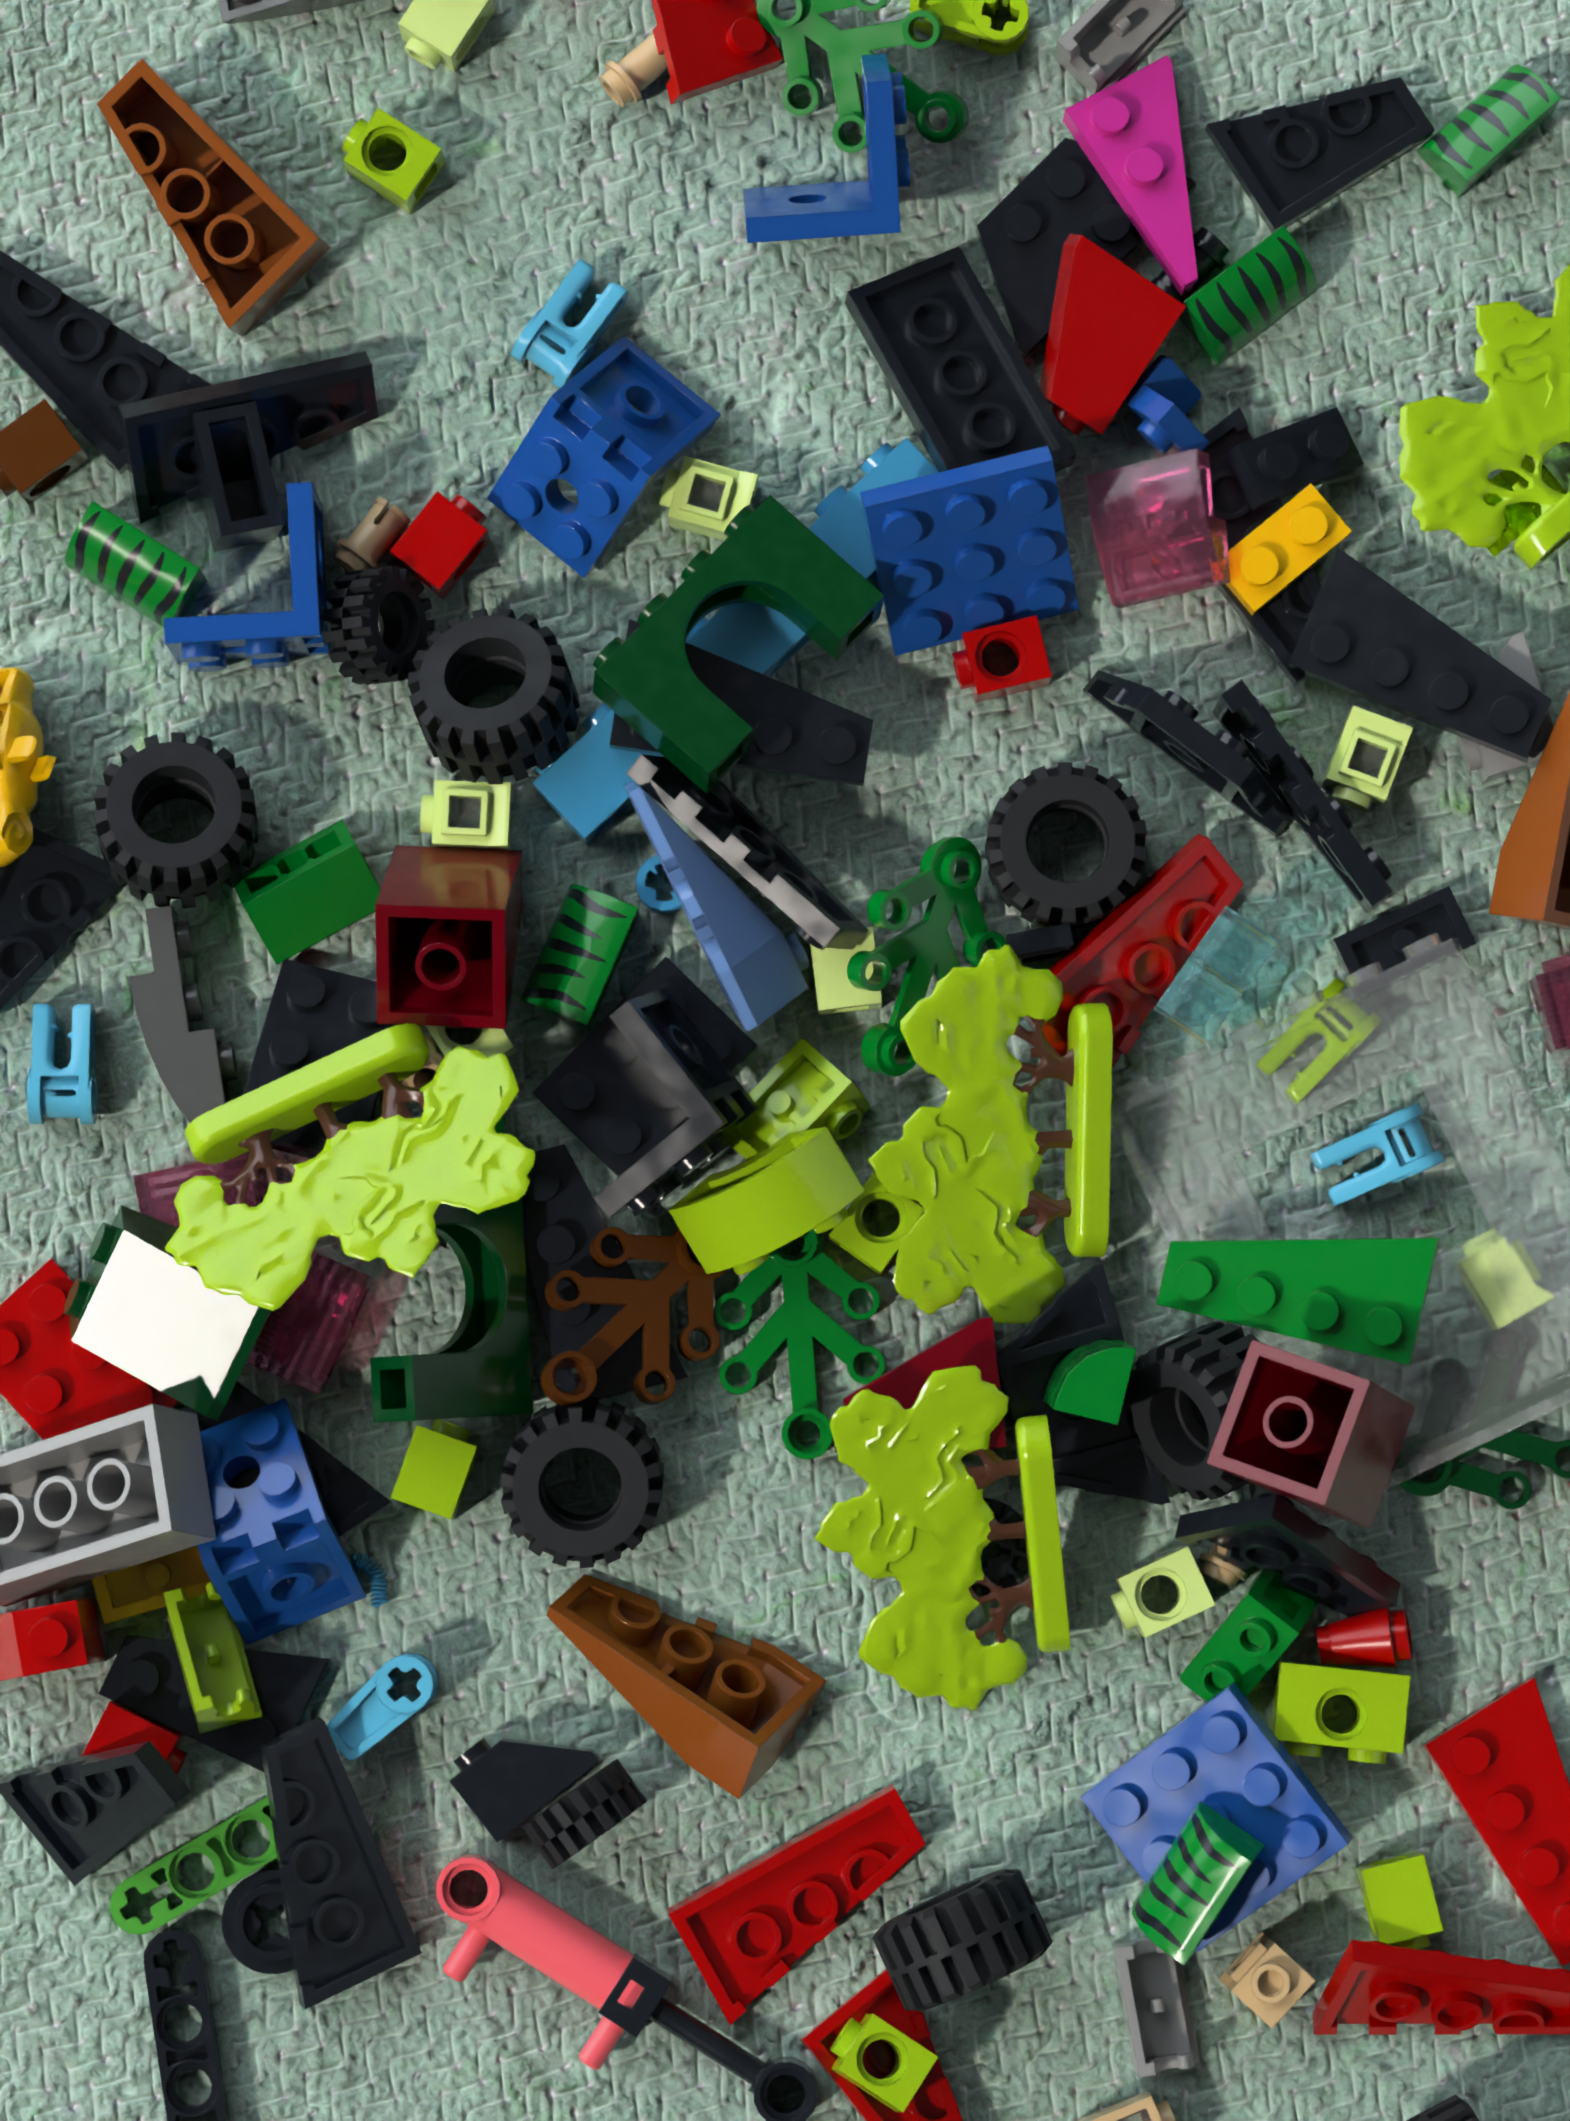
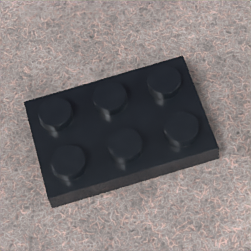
M667 957L532 1092L617 1177L674 1132L688 1117L609 1016L630 999L665 988L731 1073L757 1048V1044Z
M288 959L283 961L243 1095L377 1032L399 1025L377 1023L376 981ZM380 1091L335 1111L338 1122L345 1124L353 1121L371 1122ZM315 1120L272 1140L271 1147L274 1150L311 1159L323 1150L327 1138L319 1120Z

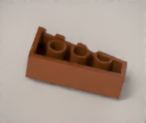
M142 58L97 103L138 175L142 177L167 225L171 227L183 247L200 281L204 283L217 305V310L228 329L243 337L331 247L155 68Z

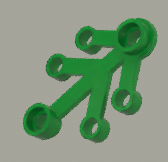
M757 0V15L762 26L769 33L781 39L788 83L782 91V102L791 114L804 116L813 113L823 102V89L820 83L812 78L807 37L827 51L839 117L833 127L832 136L836 146L848 153H855L866 148L865 114L858 75L862 77L861 55H874L873 50L907 44L914 48L925 49L937 44L944 33L942 18L938 13L930 9L914 11L906 19L844 30L821 14L852 6H857L867 12H873L886 7L891 0H880L876 4L870 3L867 0H794L796 3V13L791 19L783 18L777 10L778 0ZM918 17L927 18L933 25V34L928 41L921 40L914 34L913 25ZM889 64L890 72H900ZM901 73L902 85L905 87L906 110L915 115V124L919 133L933 143H946L959 137L965 131L969 122V110L965 101L952 91L941 90L930 94ZM798 84L807 86L812 92V102L808 107H801L794 101L793 91ZM934 106L942 107L948 113L949 123L944 130L934 128L929 121V113ZM848 121L858 123L863 130V138L859 144L849 143L845 139L844 127Z
M950 836L932 844L923 854L919 874L892 890H879L875 892L868 902L867 915L874 926L889 930H899L908 923L911 917V908L929 899L922 921L872 951H859L855 953L847 966V976L854 987L868 991H880L890 981L892 970L909 960L889 1023H879L872 1026L862 1040V1060L865 1066L872 1072L895 1077L905 1074L916 1065L900 1030V1020L919 1000L925 998L933 971L937 981H939L953 967H960L947 929L953 910L965 937L963 956L970 966H978L982 958L981 948L985 941H987L988 950L1000 949L1006 945L1004 938L999 933L988 931L974 890L981 876V858L975 845L965 838ZM955 863H956V871H955V874H954V873H953V869H954V865H955ZM892 901L893 912L890 918L887 919L885 913L886 906ZM872 962L873 973L870 979L867 980L866 968ZM897 1045V1052L894 1057V1049Z
M813 1229L802 1235L805 1244L801 1252L789 1255L784 1253L781 1248L770 1252L768 1259L763 1264L750 1271L733 1292L723 1294L717 1300L714 1307L716 1321L722 1328L729 1331L741 1330L751 1321L752 1305L782 1274L784 1302L738 1356L728 1358L722 1364L719 1371V1379L724 1389L732 1394L741 1395L749 1392L757 1382V1372L787 1338L793 1413L786 1418L783 1424L782 1440L786 1449L793 1456L805 1460L815 1459L823 1455L830 1447L833 1439L829 1419L825 1414L818 1411L812 1336L847 1365L848 1374L857 1383L869 1384L881 1377L885 1370V1360L878 1349L872 1346H863L809 1300L807 1272L842 1299L844 1312L854 1320L864 1321L870 1319L876 1314L880 1305V1296L874 1286L867 1282H858L822 1252L823 1233H815ZM857 1289L867 1290L873 1297V1306L866 1313H856L849 1307V1295ZM730 1299L741 1301L746 1308L745 1317L739 1323H728L721 1316L722 1305ZM871 1353L877 1358L879 1366L873 1376L861 1377L855 1372L853 1362L859 1354ZM734 1363H743L751 1371L750 1381L740 1388L731 1386L726 1379V1371ZM806 1421L816 1424L820 1431L818 1442L809 1447L800 1445L796 1441L794 1434L796 1427Z

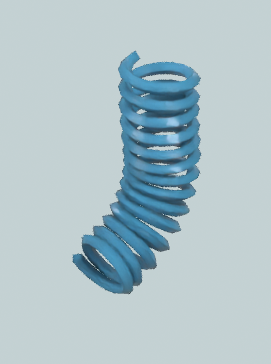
M356 1552L352 1559L354 1560V1566L357 1569L363 1570L369 1576V1584H371L369 1588L372 1589L369 1592L375 1593L370 1595L373 1598L370 1601L375 1602L371 1606L381 1607V1604L389 1602L386 1599L389 1596L387 1595L388 1592L385 1591L388 1589L386 1587L388 1579L383 1578L387 1574H380L385 1569H379L382 1564L376 1565L378 1560L372 1562L373 1556L366 1561L367 1554H365L361 1560V1553Z

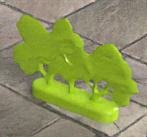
M1570 264L1554 280L1556 296L1553 302V315L1551 317H1538L1532 311L1525 309L1518 301L1475 305L1476 329L1483 337V345L1476 350L1474 370L1475 375L1489 386L1488 397L1482 404L1462 402L1452 397L1435 396L1406 403L1400 408L1399 435L1404 446L1399 455V478L1416 495L1412 505V514L1419 521L1420 529L1423 532L1449 529L1458 535L1467 546L1488 548L1497 542L1502 535L1506 525L1504 511L1507 505L1520 502L1539 503L1541 506V516L1525 529L1513 546L1515 554L1530 570L1540 566L1570 540V491L1566 494L1559 493L1547 485L1542 478V463L1546 453L1557 444L1562 442L1570 443ZM1525 455L1533 458L1535 464L1533 473L1528 472L1522 467ZM1502 469L1516 472L1529 483L1528 487L1524 488L1517 482L1512 486V491L1490 483L1488 478L1490 472ZM1485 493L1497 494L1503 501L1495 506H1491L1485 502L1483 496Z

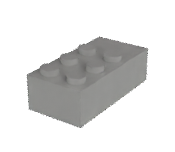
M150 1404L0 1454V1606L6 1607L216 1540L197 1414Z

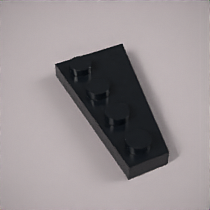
M0 251V348L115 470L122 475L128 469L118 405L209 386L211 384L196 374H191L170 361L166 355L147 343H142L115 326L111 320L92 308L88 309L63 293L62 289Z
M366 351L118 405L134 509L140 524L161 515L159 507L187 495L189 502L201 497L192 415L195 412L256 401L269 462L275 455L295 446H299L302 450L309 449L378 418L372 364Z
M1339 548L1289 662V668L1293 671L1525 763L1528 762L1552 705V700Z
M629 619L626 639L640 626L638 622ZM685 643L688 662L697 678L753 728L750 750L733 767L858 786L864 785L873 726L872 719L694 645ZM614 712L610 748L663 756Z
M641 754L626 774L748 880L762 897L776 905L796 923L794 927L799 935L814 947L821 950L825 948L853 950L869 931L721 780L706 794L667 758Z

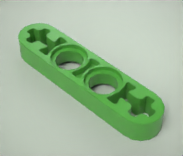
M268 1796L119 1884L115 1888L110 1901V1911L115 1923L122 1930L130 1934L143 1935L154 1931L276 1859L277 1853L271 1814L265 1810L269 1805ZM257 1820L268 1829L270 1845L261 1856L247 1857L236 1848L234 1833L242 1822ZM201 1853L207 1856L213 1863L215 1869L214 1878L207 1888L192 1890L180 1881L178 1875L179 1864L186 1855ZM164 1868L169 1887L183 1900V1903L173 1908L169 1895L151 1906L150 1912L153 1916L151 1921L145 1922L140 1915L129 1918L124 1910V1907L131 1902L128 1891L132 1887H136L138 1892L146 1894L159 1887L163 1883L154 1876V1873Z

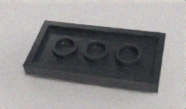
M959 246L847 292L845 305L938 472L1047 445L1053 459L1055 473L1073 466L1077 453Z

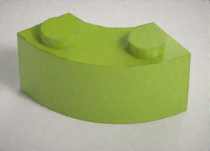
M821 1127L788 1133L771 1147L751 1159L728 1170L710 1174L668 1211L706 1274L733 1268L737 1275H742L763 1264L768 1259L770 1252L790 1243L813 1229L815 1233H823L839 1225L849 1214L845 1207L865 1192L828 1128Z

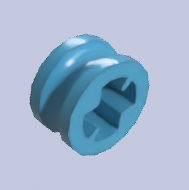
M655 855L647 859L638 870L635 879L637 894L642 904L651 911L660 914L674 913L682 908L674 891L670 892L673 899L670 901L657 900L656 890L646 887L648 876L652 874L658 877L656 869L662 868L658 856Z

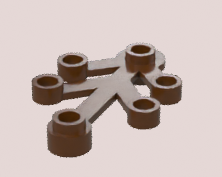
M609 1227L599 1232L590 1243V1256L599 1267L613 1269L620 1266L627 1259L669 1264L652 1280L583 1277L574 1270H563L547 1282L545 1287L546 1300L552 1308L558 1311H571L580 1304L624 1306L577 1352L565 1351L559 1353L544 1366L541 1374L542 1389L551 1401L562 1406L577 1404L593 1392L597 1383L596 1369L642 1325V1370L634 1378L633 1390L636 1397L647 1405H657L667 1400L673 1394L676 1387L675 1376L669 1369L670 1298L686 1282L689 1325L682 1329L678 1335V1350L688 1361L702 1362L715 1354L719 1348L720 1337L717 1329L714 1327V1279L721 1276L726 1270L706 1274L702 1265L691 1258L689 1244L679 1228H677L672 1236L627 1234L620 1228ZM603 1238H612L618 1242L620 1246L618 1258L612 1259L604 1255L601 1249ZM567 1280L574 1285L576 1289L574 1301H565L559 1297L556 1290L558 1281ZM692 1331H699L706 1336L708 1347L705 1352H698L691 1347L689 1335ZM558 1370H567L573 1374L576 1381L573 1391L567 1392L558 1387L556 1383ZM647 1374H656L662 1379L664 1390L661 1395H653L646 1389L645 1377Z

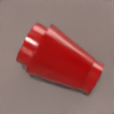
M1389 1607L1366 1611L1316 1628L1318 1650L1322 1665L1335 1664L1398 1668V1661L1413 1660L1412 1639L1406 1608L1391 1610Z

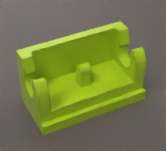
M212 1582L207 1583V1592L197 1597L187 1598L186 1592L181 1588L163 1592L168 1621L200 1734L262 1717V1711L239 1629Z

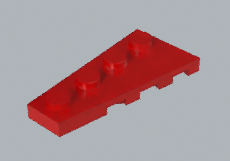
M651 0L657 26L653 29L658 54H665L670 80L666 83L671 105L773 70L783 60L771 33L759 21L754 0Z
M1200 834L1194 836L1073 947L1071 951L1049 969L1062 982L1063 1000L1056 1015L1043 1026L1042 1032L1049 1046L1057 1055L1062 1057L1067 1054L1069 1015L1074 1006L1083 1003H1105L1109 1008L1113 1033L1112 1068L1122 1054L1126 1056L1129 1054L1142 1034L1138 1030L1158 1000L1165 1001L1178 982L1174 978L1190 953L1192 951H1199L1244 885L1208 837ZM1029 1016L1023 1017L1035 1031L1034 1019Z
M1530 1677L1428 1740L1423 1746L1558 1964L1563 1967L1570 1962V1786L1535 1678Z
M892 1783L667 1908L668 1915L731 2025L747 2010L746 2007L768 1986L771 1988L791 1970L790 1966L817 1941L820 1943L838 1926L837 1922L861 1900L865 1901L926 1843Z
M1351 1940L1312 2012L1314 2035H1337V2024H1368L1369 2035H1396L1397 2024H1434L1435 2035H1461V2031L1471 2029L1478 2024H1492L1496 2034H1570V1970L1512 1964L1502 1959L1486 1960L1452 1955L1442 1950L1425 1951L1387 1945L1381 1941Z

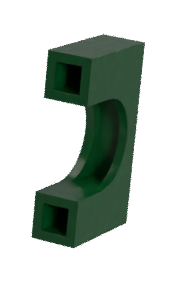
M771 495L756 509L750 505L744 507L726 527L724 534L728 538L713 553L707 549L700 551L683 570L681 578L684 582L669 597L664 593L655 596L638 616L637 622L640 626L625 641L620 637L614 638L603 648L593 663V666L596 668L594 671L593 693L706 794L750 750L753 728L712 693L697 678L690 667L685 651V643L695 625L710 612L726 605L735 603L764 605L790 619L837 661L880 617L884 595Z
M522 1197L518 1201L486 1210L480 1214L467 1208L440 1204L434 1214L435 1232L450 1245L461 1265L465 1281L463 1315L457 1330L450 1340L432 1353L370 1358L373 1423L533 1414V1378L531 1374L529 1337L530 1316L527 1299Z

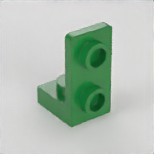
M1262 1569L1235 1609L1180 1675V1681L1206 1702L1233 1682L1243 1695L1247 1697L1299 1635L1318 1602L1282 1587L1281 1573L1275 1570Z

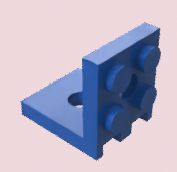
M887 54L861 55L868 180L743 189L747 243L901 233L898 188L910 187V167L905 134L895 135V125L907 124L905 87L902 85L901 72H890Z
M623 335L551 395L487 499L585 578L597 567L650 484L708 434L721 414ZM630 404H632V405L638 407V408L641 409L644 413H641V412L637 411V410H636L635 408H633ZM558 479L569 482L575 488L578 503L571 502L562 495L558 487Z
M312 482L286 483L293 611L164 618L165 644L178 663L188 662L189 671L210 672L224 670L227 668L226 660L251 659L252 667L279 668L290 665V656L325 655L330 652L329 643H325L323 632L329 631L328 622L322 621L323 609H328L327 600H325L327 587L323 507Z
M285 1398L200 1432L216 1540L197 1545L204 1569L247 1645L367 1597L360 1576L326 1513L293 1413ZM246 1469L260 1470L257 1480L250 1486L242 1489L230 1487L231 1481L239 1472Z

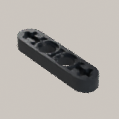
M170 1928L153 1937L144 1951V1970L167 2121H180L179 2115L198 2117L213 2109L216 2111L217 2121H230L205 1953L201 1941L192 1932L183 1928ZM167 1940H176L179 1950H190L191 1961L181 1966L182 1983L186 1985L195 1980L197 1982L198 1994L179 1992L164 2000L161 1998L160 1986L165 1988L173 1986L170 1967L166 1965L159 1966L157 1962V1955L167 1950ZM177 2004H189L200 2013L202 2027L199 2034L191 2040H178L167 2030V2013ZM188 2068H197L204 2071L212 2084L209 2098L199 2105H189L183 2102L175 2090V2082L179 2073Z

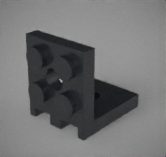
M665 988L628 1000L609 1017L689 1119L593 1197L608 1218L628 1209L634 1216H637L650 1206L654 1208L683 1186V1183L677 1177L679 1173L682 1177H685L697 1167L702 1169L714 1161L731 1146L724 1136L759 1109Z

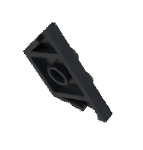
M1064 138L976 228L985 259L989 262L994 277V285L1001 305L1004 306L1015 338L1014 343L1024 359L1048 337L1062 248L1070 233L1085 236L1121 262L1144 241L1077 141L1069 138ZM1186 177L1189 196L1195 190L1196 183L1191 178Z
M1100 670L1095 673L1083 689V692L1274 837L1277 838L1293 818L1257 768L1246 760L1250 753L1248 748L1228 732L1219 729L1214 736L1194 721L1199 714L1198 711L1178 694L1168 690L1164 696H1161L1150 687Z
M1096 1264L1086 1270L996 1353L998 1372L1004 1393L1009 1397L1008 1407L1014 1428L1019 1418L1047 1415L1055 1485L1057 1486L1063 1485L1094 1493L1144 1500L1159 1505L1170 1503L1164 1479L1154 1470V1464L1151 1459L1145 1457L1140 1448L1142 1444L1138 1434L1133 1431L1130 1421L1133 1415L1127 1403V1394L1132 1392L1129 1383L1118 1425L1054 1410L1043 1401L1046 1387L1057 1364L1075 1348L1096 1340L1124 1341L1103 1264Z

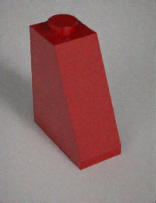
M1071 233L1065 240L1062 248L1039 388L1046 401L1053 406L1051 409L1061 427L1078 437L1084 428L1102 435L1186 306L1085 236Z
M95 1598L76 1599L0 1614V1681L106 1661Z

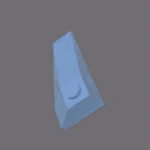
M634 780L623 785L732 1012L746 1032L758 1027L808 989L801 971L811 967L798 937L795 932L784 937L781 930L640 785Z

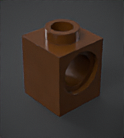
M43 399L0 431V489L6 497L18 490L28 505L90 461L46 399Z

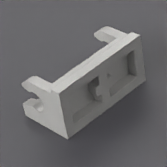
M1097 0L1058 39L1054 59L1093 95L1121 80L1186 13L1187 9L1183 6L1184 0Z
M1149 1937L1111 1944L1134 2072L1137 2077L1154 2076L1161 2070L1171 2068L1188 2069L1194 2067V2062H1199L1181 1963L1154 1944Z

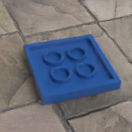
M1048 445L860 492L880 592L884 595L883 608L888 633L895 656L961 640L962 633L1035 615H1037L1038 620L1079 610L1055 468Z
M1234 1682L1087 1789L1080 1797L1145 1883L1151 1877L1199 1801L1265 1845L1196 1949L1198 1952L1347 1846L1353 1838Z

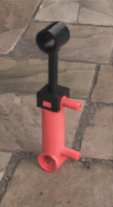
M464 1854L453 1859L441 1871L436 1883V1897L441 1909L451 1918L468 1925V1928L443 1965V1972L458 1982L465 1981L487 1944L492 1940L599 2010L598 2013L603 2015L579 2053V2060L594 2070L601 2069L623 2032L626 2030L637 2037L647 2020L650 2019L751 2084L748 2091L754 2094L756 2108L766 2121H806L814 2112L818 2101V2085L813 2070L804 2061L794 2057H778L773 2060L768 2058L766 2062H763L662 1997L672 1982V1976L635 1953L633 1955L498 1868L489 1858L479 1854ZM464 1870H473L485 1878L488 1885V1893L482 1903L465 1905L455 1897L452 1891V1882L457 1873ZM780 2075L794 2076L803 2084L805 2089L804 2097L797 2106L782 2109L770 2101L767 2095L769 2083Z

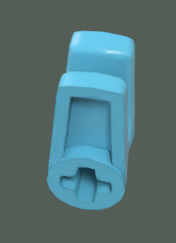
M581 258L545 306L527 323L510 354L521 363L528 359L553 376L552 384L559 389L583 369L595 345L621 310L628 297L627 289L618 283L612 282L602 294H596L594 305L580 324L575 327L566 326L564 322L576 306H581L583 295L593 283L594 269Z
M34 1003L31 1068L29 1069L27 1082L29 1123L44 1124L46 1118H80L81 1124H95L98 1109V1081L95 1069L96 1010L94 1005H74L72 1009V1030L67 1035L71 1040V1060L67 1067L59 1069L56 1066L57 1034L61 1031L57 1026L56 1011L52 1005L47 1003Z
M1420 1103L1369 1124L1367 1129L1310 1154L1311 1160L1318 1170H1325L1334 1165L1341 1167L1343 1161L1370 1149H1379L1384 1154V1161L1381 1165L1361 1174L1354 1172L1353 1178L1341 1182L1328 1190V1197L1333 1207L1390 1182L1393 1184L1398 1183L1446 1161L1441 1149L1434 1151L1419 1117L1424 1115ZM1399 1130L1404 1132L1414 1157L1409 1156Z
M415 1653L400 1654L385 1662L326 1725L336 1749L347 1759L353 1761L364 1755L429 1704L436 1695L439 1685L438 1673L432 1662L423 1655ZM397 1667L404 1673L416 1669L421 1674L422 1678L416 1684L418 1691L421 1693L418 1699L411 1693L402 1697L395 1694L393 1688L399 1680L393 1672Z

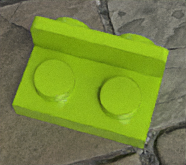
M801 1038L748 1093L759 1109L724 1137L731 1147L746 1161L768 1149L791 1132L827 1127L837 1143L839 1140L850 1136L858 1128L864 1113L870 1108V1103L850 1079L806 1040Z

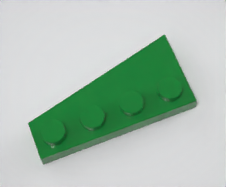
M1440 1237L1171 1241L1156 1304L1410 1365Z

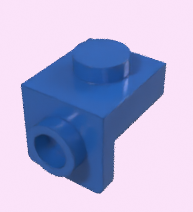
M1165 355L1158 356L1139 377L1123 402L1141 422L1137 431L1162 454H1166L1172 448L1192 461L1210 443L1185 416L1200 399L1201 391L1172 359Z

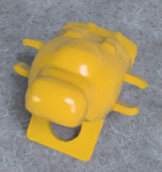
M18 667L0 668V867H5L14 862L15 859L28 850L33 842V825L30 820V813L38 801V784L40 781L47 780L50 777L57 758L51 755L43 756V733L40 723L33 713L32 695L35 684L33 678L25 670Z

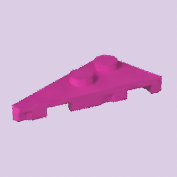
M1166 55L1065 109L1062 121L1182 296L1192 290L1194 283L1198 280L1173 65Z

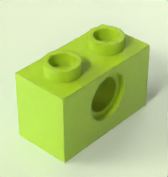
M1276 1661L1270 1730L1278 1740L1284 1741L1283 1747L1292 1755L1321 1757L1322 1746L1326 1745L1348 1748L1347 1760L1386 1764L1387 1752L1403 1754L1411 1676ZM1335 1695L1347 1696L1353 1702L1356 1711L1352 1725L1341 1732H1332L1325 1726L1322 1720V1708L1325 1702Z

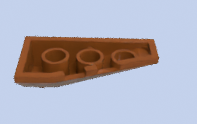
M1570 691L1500 850L1489 914L1570 930Z
M586 1574L549 1606L546 1615L687 1765L737 1799H740L775 1764L823 1691L827 1681L775 1645L754 1638L751 1646L727 1638L715 1633L718 1624L697 1617L695 1625L661 1613L658 1602Z

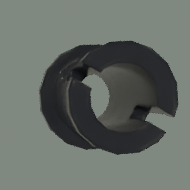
M1201 227L1193 234L1198 280L1194 283L1192 290L1181 296L1164 270L1151 281L1182 304L1215 268L1222 270L1226 266L1223 259L1230 252L1229 249L1204 227Z

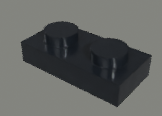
M1337 407L1238 444L1226 453L1252 511L1300 493L1310 483L1315 487L1349 474L1364 464Z
M1449 886L1331 941L1358 999L1476 944Z

